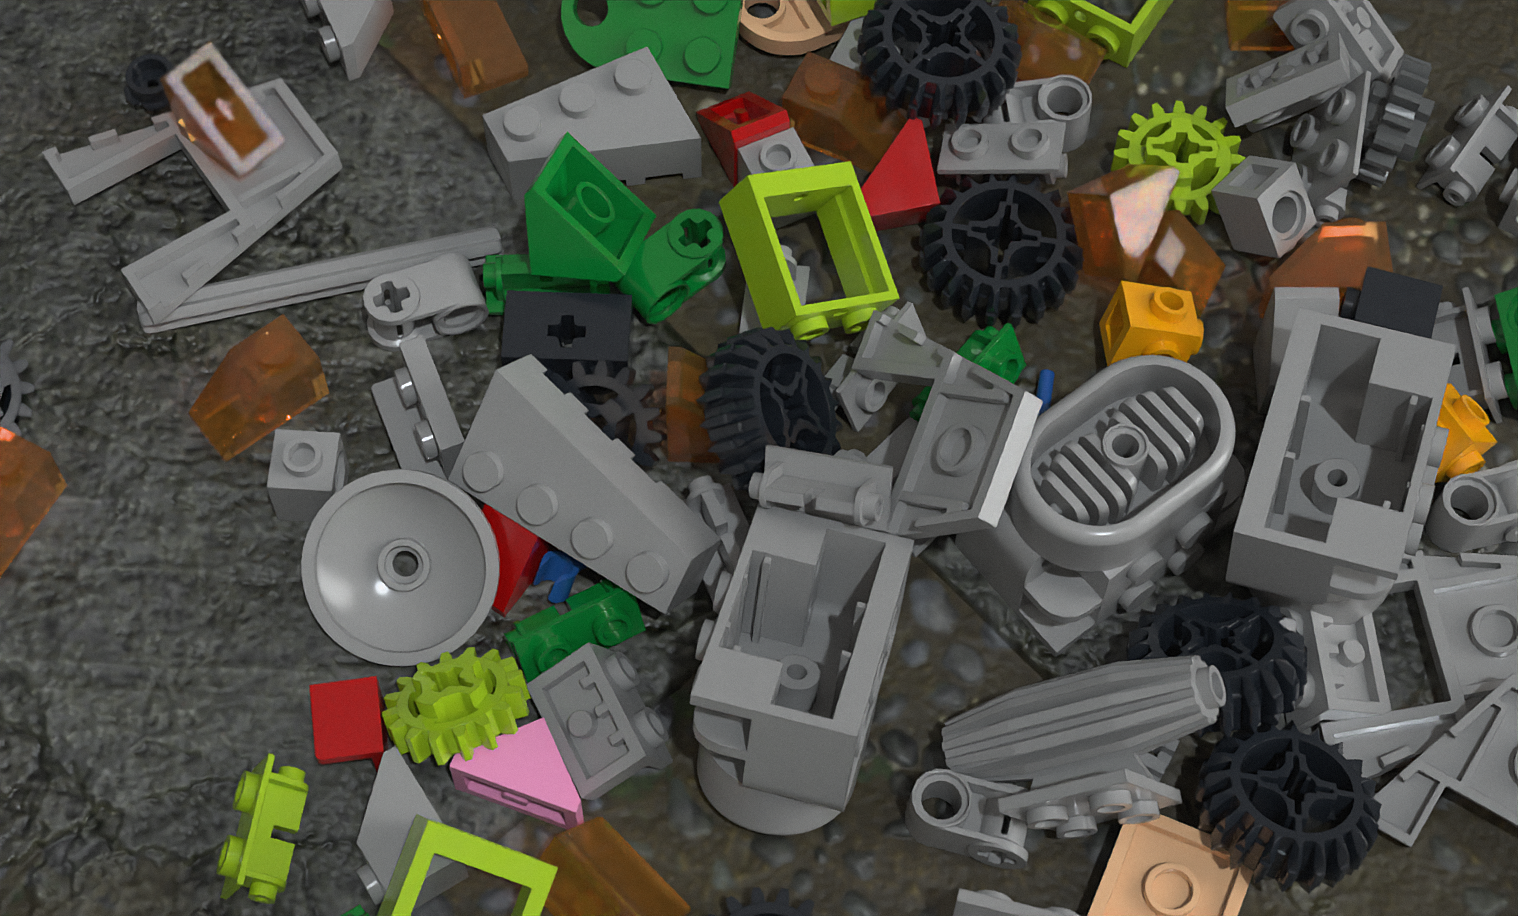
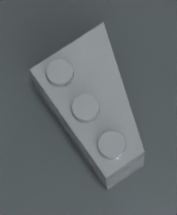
M648 47L482 115L488 155L513 200L524 199L526 191L551 151L567 131L618 180H626V186L645 184V177L682 173L683 179L702 177L701 137Z

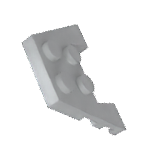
M1512 673L1374 796V799L1382 804L1380 819L1377 823L1379 831L1409 848L1412 847L1444 788L1450 789L1518 828V675L1516 673Z

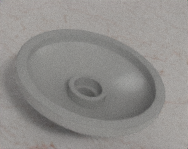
M389 469L370 473L352 481L337 491L322 506L306 535L301 559V575L305 596L312 613L324 631L336 643L367 661L389 666H413L420 662L428 663L440 658L441 653L455 651L471 638L482 625L491 610L498 590L500 557L497 541L489 521L476 502L467 493L448 480L428 472L413 469ZM409 551L417 557L418 568L416 572L408 574L399 570L396 565V557L399 552Z

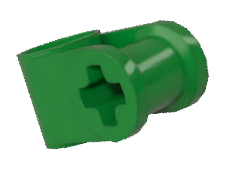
M699 208L688 209L679 213L672 221L642 242L626 274L619 281L612 282L613 285L622 294L632 295L633 307L649 324L664 321L674 314L684 302L710 283L716 281L723 274L726 266V256L722 246L724 238L721 222L710 211ZM684 228L687 230V237H685Z

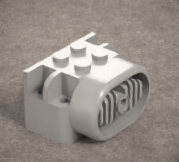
M1298 307L1234 528L1225 582L1247 587L1254 597H1258L1262 607L1274 605L1280 608L1291 609L1300 614L1311 610L1321 615L1332 617L1333 625L1354 624L1363 616L1374 612L1382 604L1395 580L1397 581L1403 554L1416 556L1423 527L1426 523L1434 493L1436 475L1441 464L1449 429L1436 425L1457 345Z
M1139 355L1119 360L1098 372L1037 417L1031 438L1027 443L997 527L957 533L955 546L1054 657H1057L1121 607L1126 612L1136 609L1156 589L1155 581L1170 570L1175 575L1186 571L1203 554L1204 548L1202 546L1237 520L1243 500L1241 494L1246 479L1242 465L1232 454L1236 432L1234 416L1227 398L1208 375L1193 365L1179 359L1161 355Z
M758 503L734 574L724 571L721 573L713 603V611L720 612L719 616L716 617L715 621L705 619L696 649V659L701 660L702 664L698 667L689 703L696 705L693 718V732L695 734L694 738L699 742L697 774L700 785L714 808L730 821L758 833L795 835L817 829L833 820L841 812H844L856 785L874 718L878 693L895 637L914 540L777 506L764 508Z

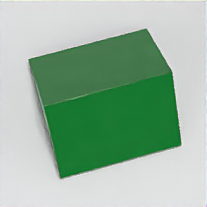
M568 131L558 140L524 195L531 275L617 282L626 274L657 216Z

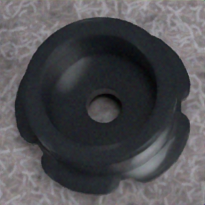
M157 54L142 55L134 59L127 67L125 74L127 85L124 87V94L126 99L134 106L143 105L148 111L162 110L170 105L173 98H177L181 94L183 89L182 76L175 73V66L165 57ZM153 84H159L156 88H148Z

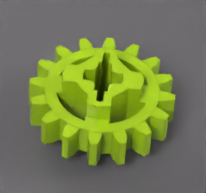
M1182 101L1175 102L1172 113H1165L1158 103L1152 104L1148 120L1134 113L1131 116L1128 130L1120 129L1113 152L1111 171L1117 172L1114 186L1116 192L1131 190L1128 207L1134 210L1145 204L1150 208L1148 221L1153 223L1162 213L1169 214L1172 226L1178 228L1182 222L1183 215H1191L1198 225L1204 224L1208 209L1220 215L1211 190L1246 159L1244 156L1237 154L1241 143L1240 137L1223 136L1228 121L1225 118H1220L1213 123L1205 120L1207 107L1202 105L1193 115L1185 113Z
M468 647L463 654L455 659H452L448 651L441 653L440 663L434 666L424 662L418 663L416 665L418 671L413 678L399 677L396 680L400 692L386 694L384 697L387 710L382 712V717L391 741L394 742L400 754L410 752L415 763H421L431 754H434L438 765H445L450 757L457 753H461L465 761L471 760L474 755V748L481 745L490 750L496 749L498 744L495 737L499 736L500 733L515 734L518 731L515 719L528 716L529 709L526 700L531 698L523 672L518 670L516 661L512 656L501 660L499 651L491 649L482 657H478L475 647Z

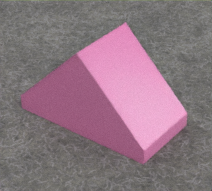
M544 717L519 727L515 734H502L495 737L498 747L494 750L487 749L483 745L474 748V755L471 760L465 761L461 753L454 755L449 767L455 789L572 832L580 833L584 824L581 800Z

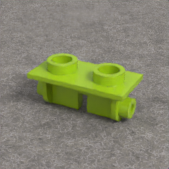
M268 754L252 772L245 770L238 782L233 800V810L242 813L236 836L229 834L226 837L219 855L216 872L218 875L225 876L220 898L228 899L239 888L244 886L250 888L249 899L259 903L273 904L275 903L277 893L285 891L295 844L271 838L273 829L291 834L298 832L309 785L304 782L306 773L299 768L281 766L278 774L271 772L275 758L273 754Z

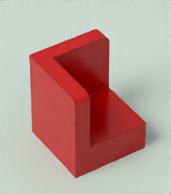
M377 676L309 685L314 748L317 761L320 764H330L372 758L376 772H378L383 752L389 749L387 728L382 717V712L385 711V703Z

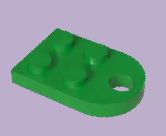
M562 0L561 19L565 35L577 54L591 65L599 67L648 47L667 80L726 89L731 88L743 0H606L608 3V14L605 20L596 26L587 25L580 19L577 13V3L579 0Z

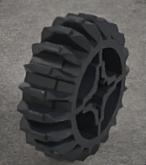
M877 0L874 3L873 10H868L867 15L863 19L862 35H859L856 49L858 59H860L859 71L861 79L869 81L868 88L871 98L886 97L885 106L887 114L903 109L907 111V121L908 119L915 120L918 116L929 119L933 131L940 125L942 119H948L957 130L965 123L966 116L980 123L983 117L987 115L988 109L998 110L999 106L1004 102L1006 94L1010 92V89L1014 88L1018 75L1016 69L1019 68L1022 57L1021 45L1017 43L1019 38L1017 32L1018 25L1007 23L1009 19L1007 6L991 7L992 0ZM895 45L903 50L902 56L897 51ZM976 50L979 52V54L981 55V57H979V56L976 54Z
M994 174L983 175L982 184H977L965 175L963 181L960 182L959 191L946 187L940 196V205L930 209V212H927L926 224H924V228H921L919 245L921 246L919 265L921 271L928 272L926 283L929 287V292L942 291L941 303H943L944 309L958 304L962 305L961 316L964 322H967L978 313L985 316L984 321L987 326L995 325L997 317L1006 318L1007 322L1012 324L1015 330L1021 323L1022 314H1025L1038 324L1040 319L1044 317L1046 307L1058 311L1059 307L1064 303L1065 294H1071L1075 290L1079 278L1078 272L1082 270L1085 260V253H1083L1084 249L1082 248L1084 241L1083 227L1075 225L1076 214L1074 207H1060L1062 197L1060 196L1059 189L1046 194L1040 192L1042 185L1038 176L1028 185L1018 183L1017 174H1009L1006 181H997ZM1004 236L1006 238L1003 262L999 263L997 261L1000 237Z
M757 327L728 337L727 341L718 344L715 353L706 357L708 370L698 376L699 383L705 391V394L696 399L697 404L704 410L705 421L699 427L708 431L711 441L707 452L717 453L720 459L719 474H732L734 489L747 490L748 494L752 475L755 472L764 473L767 445L834 456L841 450V445L835 436L838 431L843 429V425L836 418L835 407L840 402L832 397L829 388L832 378L824 377L822 374L821 357L809 356V346L806 340H795L789 329L778 331L773 327L764 329Z
M1205 591L1202 598L1192 600L1179 595L1174 606L1164 603L1156 604L1154 615L1139 617L1138 629L1130 632L1129 643L1126 646L1127 659L1125 661L1198 655L1201 661H1205L1207 666L1213 665L1218 669L1225 686L1226 703L1224 706L1219 707V715H1216L1217 721L1197 730L1199 738H1202L1207 732H1221L1228 739L1232 731L1240 729L1255 735L1259 723L1278 725L1281 713L1295 711L1296 700L1303 696L1304 685L1307 684L1308 650L1304 646V636L1297 631L1296 620L1282 617L1279 606L1261 607L1258 597H1251L1244 601L1235 599L1232 591L1225 597H1211Z
M1293 720L1282 727L1281 730H1278L1275 725L1261 723L1257 727L1255 735L1240 729L1233 732L1232 736H1229L1228 739L1223 736L1221 741L1215 744L1210 757L1204 760L1198 774L1200 780L1195 791L1193 806L1200 810L1198 829L1212 833L1210 837V851H1228L1231 854L1230 870L1244 865L1253 870L1255 884L1267 876L1276 880L1283 893L1296 881L1303 890L1310 894L1316 887L1320 886L1321 882L1333 888L1339 881L1343 880L1346 874L1352 875L1354 870L1361 867L1367 852H1370L1378 836L1377 830L1379 825L1377 823L1380 819V809L1382 806L1380 802L1374 799L1376 781L1361 777L1363 760L1346 759L1342 756L1343 742L1330 746L1320 740L1319 728L1307 735L1298 731Z

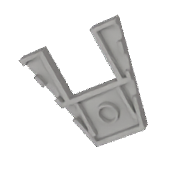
M282 78L207 100L209 109L183 117H178L174 111L151 117L154 125L121 136H118L116 130L112 129L89 136L88 139L91 145L62 154H59L56 147L42 152L49 169L73 205H76L182 149L225 209L226 213L121 269L127 285L154 325L162 321L343 168L338 152Z
M873 310L851 369L870 379L932 386L891 494L889 530L887 532L875 531L914 540L996 528L1004 505L1008 500L1009 492L1027 443L1031 438L1043 401L877 310Z
M1417 550L1416 556L1403 554L1397 581L1395 580L1388 594L1414 590L1445 702L1384 712L1385 715L1320 723V740L1330 746L1343 742L1342 756L1346 759L1363 760L1361 777L1373 779L1415 760L1512 673L1518 675V556L1459 553L1458 558L1424 556L1422 550Z

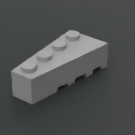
M532 354L496 369L448 481L663 614L668 613L696 593L722 539L661 480L655 483L632 460L635 454L618 438L612 441L586 416L589 410L571 392L564 395L544 375L547 369Z

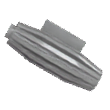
M1198 655L1114 662L1015 688L947 720L941 733L943 736L942 750L945 753L947 767L953 772L997 783L1033 781L1029 792L998 799L1000 813L1026 821L1027 827L1030 829H1050L1056 831L1057 837L1061 839L1086 837L1097 832V823L1118 819L1121 824L1146 823L1160 817V808L1182 803L1180 790L1156 781L1139 756L1217 721L1216 715H1219V707L1224 706L1226 703L1225 686L1218 669L1213 665L1207 666L1205 661H1201Z

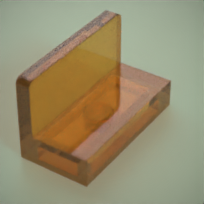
M420 0L422 11L464 99L528 75V64L496 0Z
M596 817L555 835L539 858L558 867L544 904L554 916H687L691 911V907L602 817Z

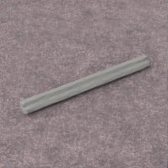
M491 225L205 284L155 325L139 301H137V312L142 329L145 333L150 334L362 290L366 288L373 278L381 274L392 273L419 265L443 254L461 253L467 256L471 267L486 263V255H503V246L497 227Z

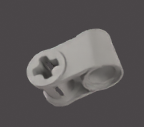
M1058 75L1051 78L1015 82L1014 88L1010 89V92L1005 96L1004 105H1000L998 110L988 109L987 115L982 119L983 124L1065 122L1066 131L1062 152H1069L1081 146L1088 136L1092 93L1089 86L1082 79L1072 75ZM1056 112H1067L1072 115L1061 116L1056 114Z
M461 253L443 254L419 265L392 273L381 274L370 281L363 294L365 311L369 315L367 319L368 335L376 346L391 352L400 351L399 343L423 335L425 342L447 335L468 332L482 324L489 314L467 256ZM386 289H388L390 293V299L385 300L384 291ZM396 325H402L403 333L401 335H397Z
M1518 460L1508 462L1496 468L1460 474L1451 478L1428 512L1425 528L1432 543L1440 549L1451 553H1463L1468 550L1507 541L1518 542ZM1453 508L1465 511L1472 520L1460 517Z
M935 769L926 772L916 781L905 810V824L910 835L917 842L927 847H935L969 856L981 863L994 867L1021 869L1027 866L1029 857L1028 851L1024 849L1028 830L1027 822L1000 813L998 799L1029 792L1030 790L1013 784L990 782L948 769ZM929 798H941L952 806L955 815L945 820L936 819L924 810L922 802ZM1005 817L1007 819V824L1005 828V833L1002 834L1001 828Z

